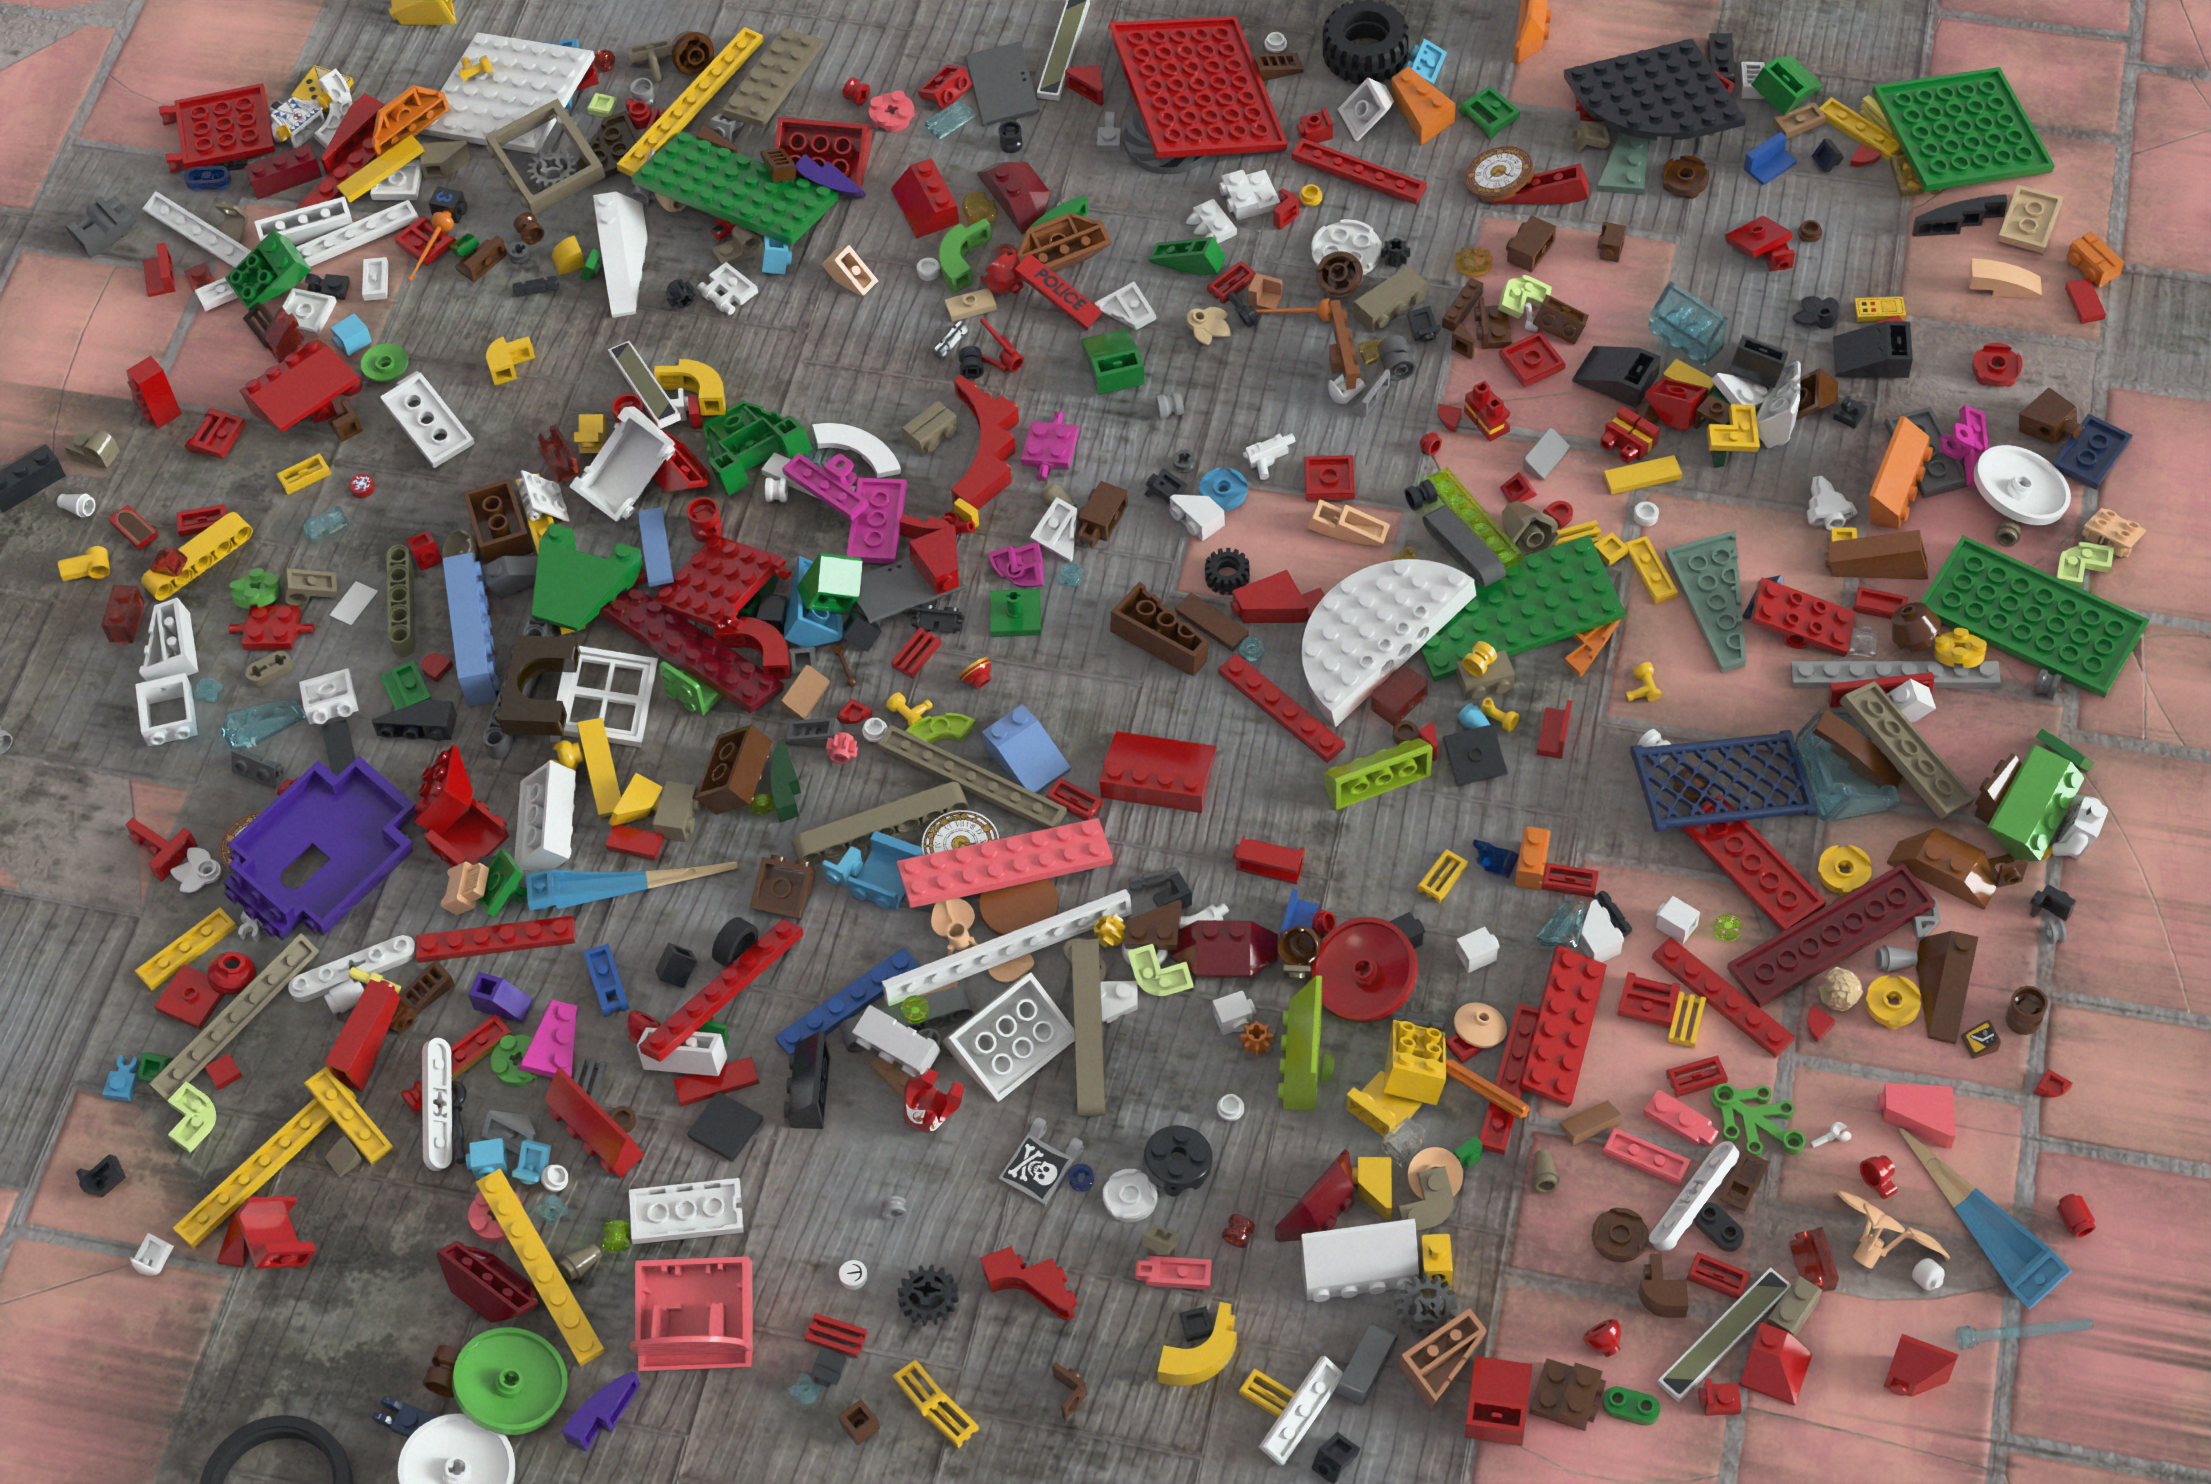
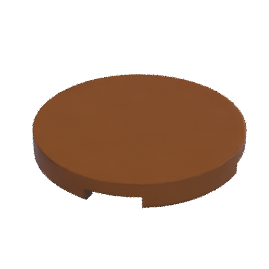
M1048 878L981 893L979 903L983 922L992 933L1001 936L1053 917L1059 909L1056 888Z

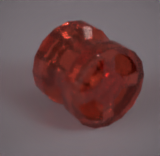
M1232 1214L1228 1219V1228H1225L1222 1232V1238L1232 1246L1246 1248L1249 1243L1248 1236L1254 1232L1256 1225L1245 1216Z

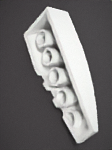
M618 192L593 195L612 318L636 314L639 284L642 279V266L645 262V249L648 244L643 204Z

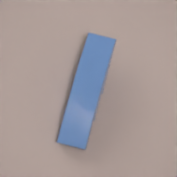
M663 508L638 511L649 587L672 583L674 579Z

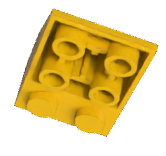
M1393 1020L1384 1072V1093L1437 1105L1446 1081L1445 1032L1435 1028L1417 1026L1408 1021Z

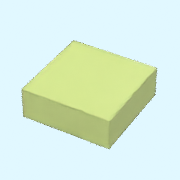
M595 93L587 108L588 114L603 118L611 116L617 105V98Z

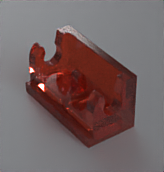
M555 424L550 426L551 435L548 438H544L543 434L539 433L538 441L540 446L538 450L559 483L579 474L580 470L576 456Z
M1823 1227L1795 1234L1796 1240L1790 1241L1789 1246L1799 1276L1818 1286L1822 1292L1835 1290L1839 1276Z

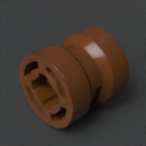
M522 213L514 220L515 230L528 245L536 244L543 238L544 229L537 223V219L532 213Z

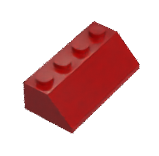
M561 1067L556 1070L544 1098L550 1106L547 1112L557 1122L562 1119L567 1124L564 1129L575 1140L580 1137L584 1141L581 1146L592 1157L597 1154L602 1159L599 1164L607 1173L611 1174L614 1171L621 1178L644 1156L643 1152L632 1138Z

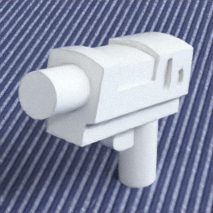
M1292 433L1284 437L1281 434L1275 435L1274 438L1265 442H1258L1246 447L1243 457L1248 460L1251 469L1254 467L1258 468L1260 479L1265 480L1269 478L1267 467L1274 464L1276 458L1288 454L1287 445L1294 443L1295 437Z

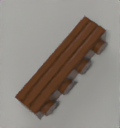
M1470 277L1443 316V328L1454 332L1464 321L1483 293V282Z

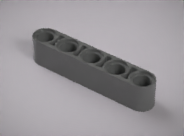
M1446 505L1422 517L1423 524L1428 533L1481 587L1484 588L1506 577V570L1501 560Z
M959 986L878 1009L893 1017L905 1027L916 1030V1033L925 1028L938 1029L968 1019L973 1014L964 987ZM915 1007L920 1009V1014L916 1016L911 1013V1010ZM863 1014L846 1019L839 1026L846 1050L850 1053L867 1050L855 1042L857 1038L852 1033Z

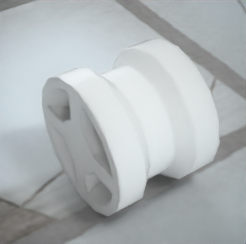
M766 478V502H772L773 500L787 502V478H781L780 480Z

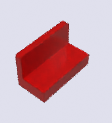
M166 242L156 244L158 257L143 260L146 291L149 297L176 292L172 258Z
M1567 700L1565 710L1545 708L1537 755L1563 758L1571 718V700Z

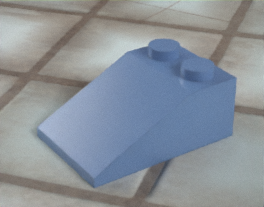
M1023 704L982 731L984 749L1019 786L1036 794L1058 780L1059 777L1061 778L1071 771V767L1042 725Z

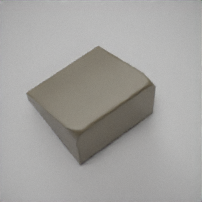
M345 1135L338 1140L325 1156V1159L339 1177H342L362 1163L360 1155Z

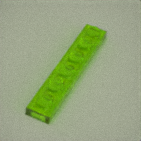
M1448 467L1426 477L1434 485L1440 500L1501 560L1505 569L1523 560L1522 552Z

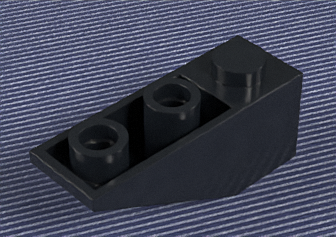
M425 700L372 719V724L377 736L384 738L404 737L411 740L417 738L434 741L451 740L457 713L452 701Z

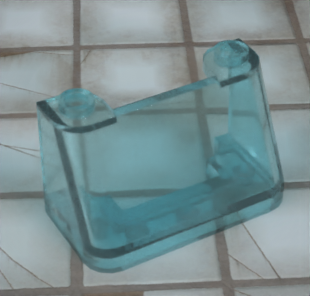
M1819 710L1798 732L1794 742L1819 818L1823 821H1839L1893 810L1901 802L1895 786L1884 785L1879 788L1849 770L1850 763L1831 752L1832 745L1812 733L1823 712ZM1830 711L1859 731L1871 742L1873 741L1851 715Z

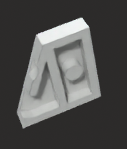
M1137 981L1101 982L1102 1023L1106 1021L1108 1024L1116 1020L1120 1015H1127L1138 1010Z

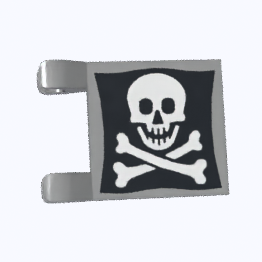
M1036 1118L1029 1133L1000 1175L999 1180L1046 1206L1074 1161L1083 1153L1084 1146L1081 1140L1073 1138L1064 1154L1040 1141L1039 1139L1047 1131V1125L1045 1120Z

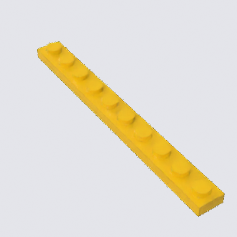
M744 27L617 163V170L632 177L646 163L651 149L655 150V154L658 153L680 133L763 43V35Z

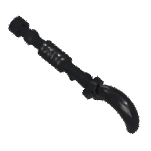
M451 1081V1090L456 1094V1098L452 1103V1114L454 1117L452 1119L453 1141L456 1143L457 1150L455 1160L457 1164L466 1163V1154L463 1149L464 1132L460 1112L463 1110L461 1104L466 1098V1088L460 1082Z

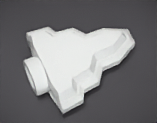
M1822 475L1813 477L1811 486L1813 497L1809 500L1810 509L1807 511L1809 524L1814 527L1825 526L1830 531L1831 527H1843L1846 521L1857 515L1854 504L1846 501L1843 494L1835 492L1832 484Z

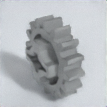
M548 149V154L540 152L539 158H532L533 163L528 164L529 170L527 171L532 186H537V190L540 191L577 173L578 167L574 156L569 157L567 151L561 154L560 149H557L555 153Z

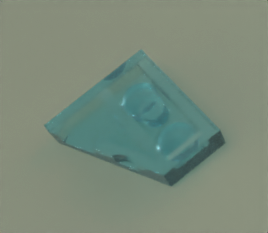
M1564 901L1536 936V940L1542 946L1557 947L1561 945L1566 948H1576L1588 908L1581 901Z

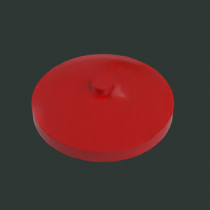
M1359 917L1335 927L1320 942L1321 950L1312 962L1311 979L1316 975L1322 976V1004L1337 1017L1357 1023L1377 1021L1395 1012L1412 992L1418 971L1416 953L1410 940L1394 924L1375 917Z

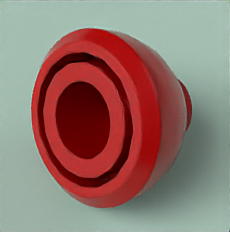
M630 1011L627 1020V1027L630 1033L628 1039L638 1044L646 1027L659 1028L661 1023L642 1011Z
M1609 1319L1592 1327L1584 1334V1343L1590 1349L1604 1353L1605 1357L1617 1353L1621 1349L1618 1345L1621 1338V1328L1618 1320Z

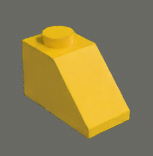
M635 773L614 809L608 824L614 826L646 819L651 810L657 811L663 787Z
M1358 1157V1167H1352L1353 1184H1358V1195L1385 1220H1391V1157Z

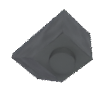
M502 556L486 564L482 568L487 586L499 598L504 599L535 583L538 557Z

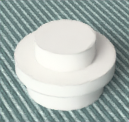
M1279 32L1270 33L1264 42L1266 50L1271 53L1283 52L1287 47L1286 38Z
M870 718L862 728L863 736L867 741L879 742L888 727L881 719Z
M1234 1094L1223 1096L1217 1103L1218 1115L1226 1121L1239 1119L1244 1113L1243 1101Z
M549 1165L541 1173V1182L549 1191L558 1192L566 1187L568 1173L560 1165Z

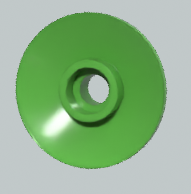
M383 343L370 348L361 359L363 374L370 380L377 382H387L396 379L408 366L406 351L392 343Z

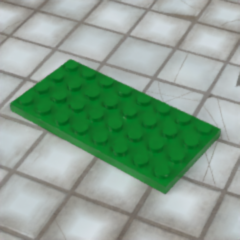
M682 131L632 175V184L789 246H792L839 199V192L795 176L794 180L773 182L764 163L739 153H732L727 148L711 145L707 140L701 141L696 139L695 136Z
M1587 535L1503 563L1506 577L1484 588L1474 580L1476 596L1420 648L1433 681L1436 682L1456 675V663L1462 661L1468 653H1472V648L1478 641L1488 643L1496 652L1505 650L1507 656L1511 657L1626 618V612L1591 536Z
M1962 535L1920 601L1926 604L1940 618L1941 623L1954 629L1965 628L1969 631V634L1985 640L1988 645L2040 669H2046L2053 675H2062V679L2103 698L2108 694L2149 623V619Z

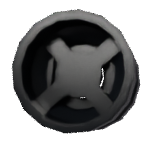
M1006 121L999 126L1000 147L1006 153H1016L1023 146L1022 130L1019 123Z
M976 346L962 348L958 353L959 362L961 363L960 374L966 379L981 377L984 373V366L981 362V349Z
M1429 479L1421 481L1416 487L1410 486L1404 490L1406 501L1413 511L1421 509L1426 503L1433 504L1438 501L1436 489Z

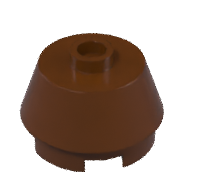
M685 31L677 35L672 42V61L674 66L682 73L692 75L704 71L714 60L713 43L703 33Z
M1344 251L1333 252L1323 257L1316 270L1318 286L1324 293L1332 297H1345L1352 294L1359 287L1363 278V269L1360 261L1351 253Z
M1914 602L1906 604L1897 609L1892 615V640L1898 645L1899 649L1909 648L1911 652L1931 646L1930 641L1935 636L1940 637L1942 634L1941 620L1924 603Z

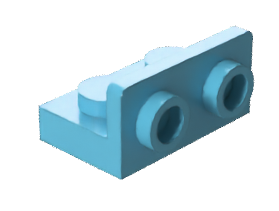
M1423 39L1419 45L1415 44L1408 55L1411 59L1406 62L1402 70L1409 66L1430 84L1434 85L1447 52L1428 40Z

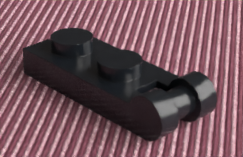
M1709 33L1711 67L1735 84L1732 33Z

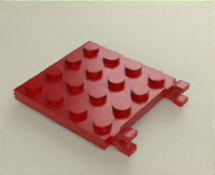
M263 83L175 100L174 106L159 107V113L162 116L164 126L172 124L175 118H177L182 153L165 154L167 164L169 163L170 173L179 171L183 165L185 170L275 152L266 91Z
M714 535L673 577L674 582L667 583L653 598V601L659 602L669 612L718 630H721L726 625L739 631L744 622L736 618L739 614L738 611L772 575L787 580L792 572L784 567L786 561L779 555Z

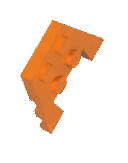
M1621 620L1574 635L1573 637L1581 646L1565 657V664L1577 676L1582 677Z

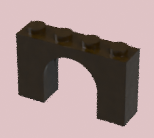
M516 636L515 645H512L510 648L511 663L510 666L506 667L505 671L506 685L501 689V707L497 708L496 722L500 724L503 734L563 736L567 719V712L563 701L531 699L524 696L522 692L526 683L540 673H576L581 653L576 638Z

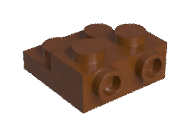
M771 855L770 858L762 857L749 908L802 920L807 896L811 895L816 870L810 867L811 863L796 860L795 864L786 862V858L777 855Z
M1546 1358L1531 1404L1530 1414L1585 1431L1588 1422L1594 1423L1598 1406L1594 1405L1596 1396L1602 1397L1606 1380L1602 1379L1603 1371L1576 1362L1573 1367Z

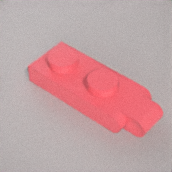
M1659 1089L1643 1112L1645 1116L1694 1145L1702 1143L1710 1147L1719 1135L1718 1130L1712 1127L1713 1123L1711 1120Z
M1149 1256L1147 1261H1136L1135 1279L1145 1281V1284L1151 1287L1210 1290L1212 1260Z

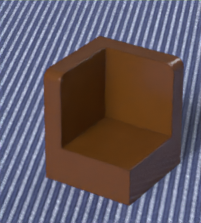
M345 399L340 401L344 413L328 421L329 426L341 442L363 431L358 416Z

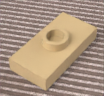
M988 288L945 299V305L951 322L997 310L992 292Z

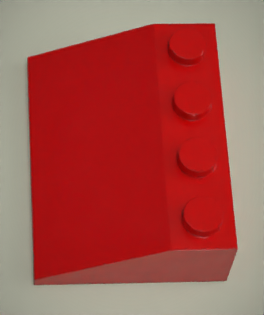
M778 117L774 149L783 148L795 165L804 154L821 168L829 161L857 186L862 188L870 156L873 131L867 124ZM796 172L795 176L803 178Z
M316 339L307 342L304 348L298 352L286 356L280 364L268 368L257 379L248 381L245 387L239 391L254 415L280 432H284L359 382L360 379L327 344Z
M1116 731L1099 781L1101 798L1202 813L1217 746Z

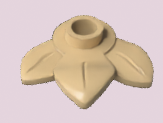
M1221 308L1192 309L1186 317L1188 327L1193 330L1194 337L1206 346H1209L1212 337H1230L1231 335L1229 325L1225 321L1228 313Z

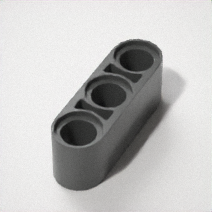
M1371 1323L1339 1381L1336 1394L1363 1406L1395 1348L1398 1335Z

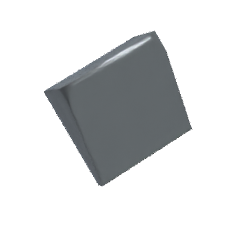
M815 647L789 649L792 674H800L806 664L817 671Z

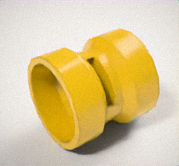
M1478 641L1473 646L1472 653H1468L1462 659V665L1471 675L1481 677L1486 672L1487 665H1491L1497 659V653L1488 643Z

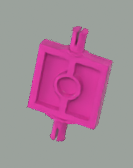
M1058 411L1054 412L1052 422L1031 421L1021 456V463L1025 466L1039 468L1036 476L1038 481H1046L1048 470L1056 468L1069 469L1079 435L1078 425L1062 424L1064 413L1059 411V414Z

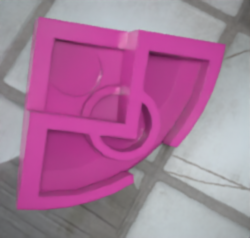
M1038 542L1015 549L1008 546L988 553L991 564L1001 577L1012 581L1014 585L1027 588L1044 586L1043 558L1041 546Z

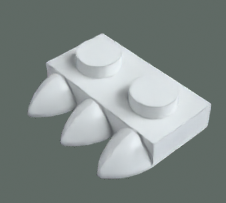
M1214 199L1194 207L1193 213L1186 220V224L1189 225L1199 224L1194 230L1195 235H1206L1204 238L1213 237L1217 244L1237 235V228Z

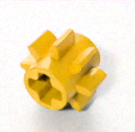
M1115 914L1112 917L1109 915L1100 917L1093 928L1094 936L1099 939V944L1105 948L1108 944L1111 947L1118 946L1125 938L1126 926L1123 925L1124 920Z

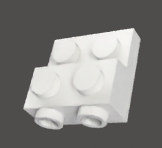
M1239 170L1221 175L1222 182L1219 183L1220 193L1222 196H1226L1227 208L1230 213H1234L1237 221L1273 211L1276 205L1281 203L1266 170L1247 175L1244 170Z
M348 668L299 682L303 707L309 725L313 723L323 724L328 719L338 716L348 717L353 712L359 711Z

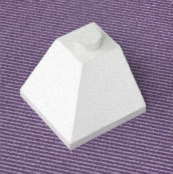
M1367 78L1338 108V111L1354 140L1358 142L1389 110L1394 100L1386 85Z

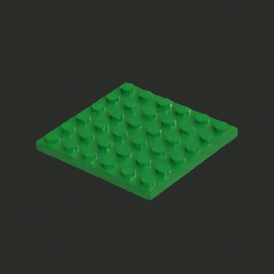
M2000 67L1873 86L1872 94L1924 192L2053 172L2055 165Z

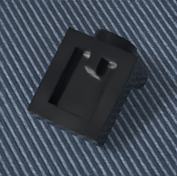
M1163 468L1157 475L1153 473L1145 484L1148 486V489L1144 495L1149 497L1152 493H1155L1170 504V497L1172 495H1181L1187 484Z
M1336 1432L1318 1449L1312 1464V1470L1330 1483L1335 1484L1342 1470L1358 1456L1360 1447Z

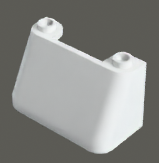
M634 406L623 408L617 417L622 422L615 424V430L591 465L586 466L581 478L576 477L569 486L615 521H620L622 518L627 520L635 509L632 507L663 461L669 460L676 450L673 447L675 442Z

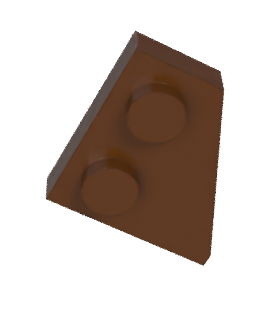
M1176 900L1126 920L1125 949H1136L1153 944L1155 950H1178L1182 913L1181 900Z

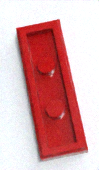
M752 1056L724 1064L719 1076L690 1074L673 1079L681 1107L712 1098L717 1092L726 1094L759 1084Z

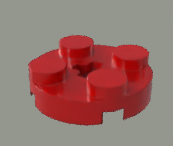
M2003 343L1984 345L1983 349L1979 350V352L1978 350L1976 351L1972 362V370L1977 382L1981 385L1995 387L2013 386L2020 376L2023 366L2020 354L2017 353L2016 355L2011 351L2012 347ZM1994 362H1998V363H1999V366H2002V367H1995V366H1993V365H1994Z

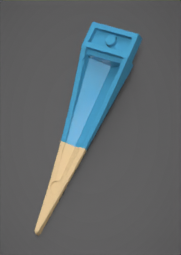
M737 862L682 869L634 872L550 869L526 875L527 900L530 911L535 909L544 910L556 905L557 909L729 871L737 869L738 865Z
M1899 1128L1902 1136L1956 1210L2004 1282L2028 1309L2031 1310L2073 1272L2051 1248L1906 1130Z

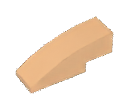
M1971 259L1969 267L1970 289L1992 290V296L2041 298L2040 276L2018 266L2003 262Z
M1319 500L1314 507L1307 525L1308 529L1335 539L1372 546L1383 545L1390 524L1348 505L1340 509L1323 500Z

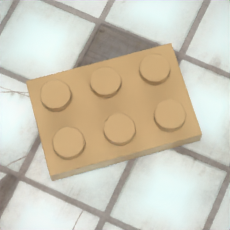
M2017 185L1997 241L2044 254L2064 197Z

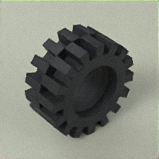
M1222 548L1218 549V554L1213 551L1211 558L1207 557L1205 581L1209 588L1212 587L1213 592L1216 593L1220 590V595H1224L1225 591H1228L1229 596L1232 595L1233 590L1246 586L1249 583L1250 565L1248 558L1245 559L1243 552L1239 555V550L1237 549L1231 552V548H1226V552H1223ZM1231 567L1237 570V572L1230 576H1224L1219 574L1218 570Z

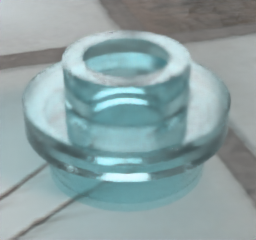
M1248 637L1240 644L1239 653L1247 661H1256L1264 655V645L1258 638Z

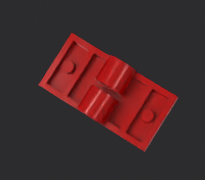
M1762 577L1757 585L1750 623L1784 635V643L1791 648L1802 649L1812 645L1845 657L1849 652L1855 611Z

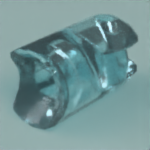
M338 505L306 520L304 530L308 538L318 540L348 526L349 523L342 508Z

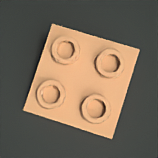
M2101 508L2084 525L2085 529L2082 532V536L2085 537L2086 541L2093 544L2099 543V545H2104L2106 539H2109L2107 546L2111 547L2114 542L2113 554L2120 558L2123 556L2128 558L2132 551L2131 547L2147 530L2141 528L2134 521H2127L2119 517L2112 510Z

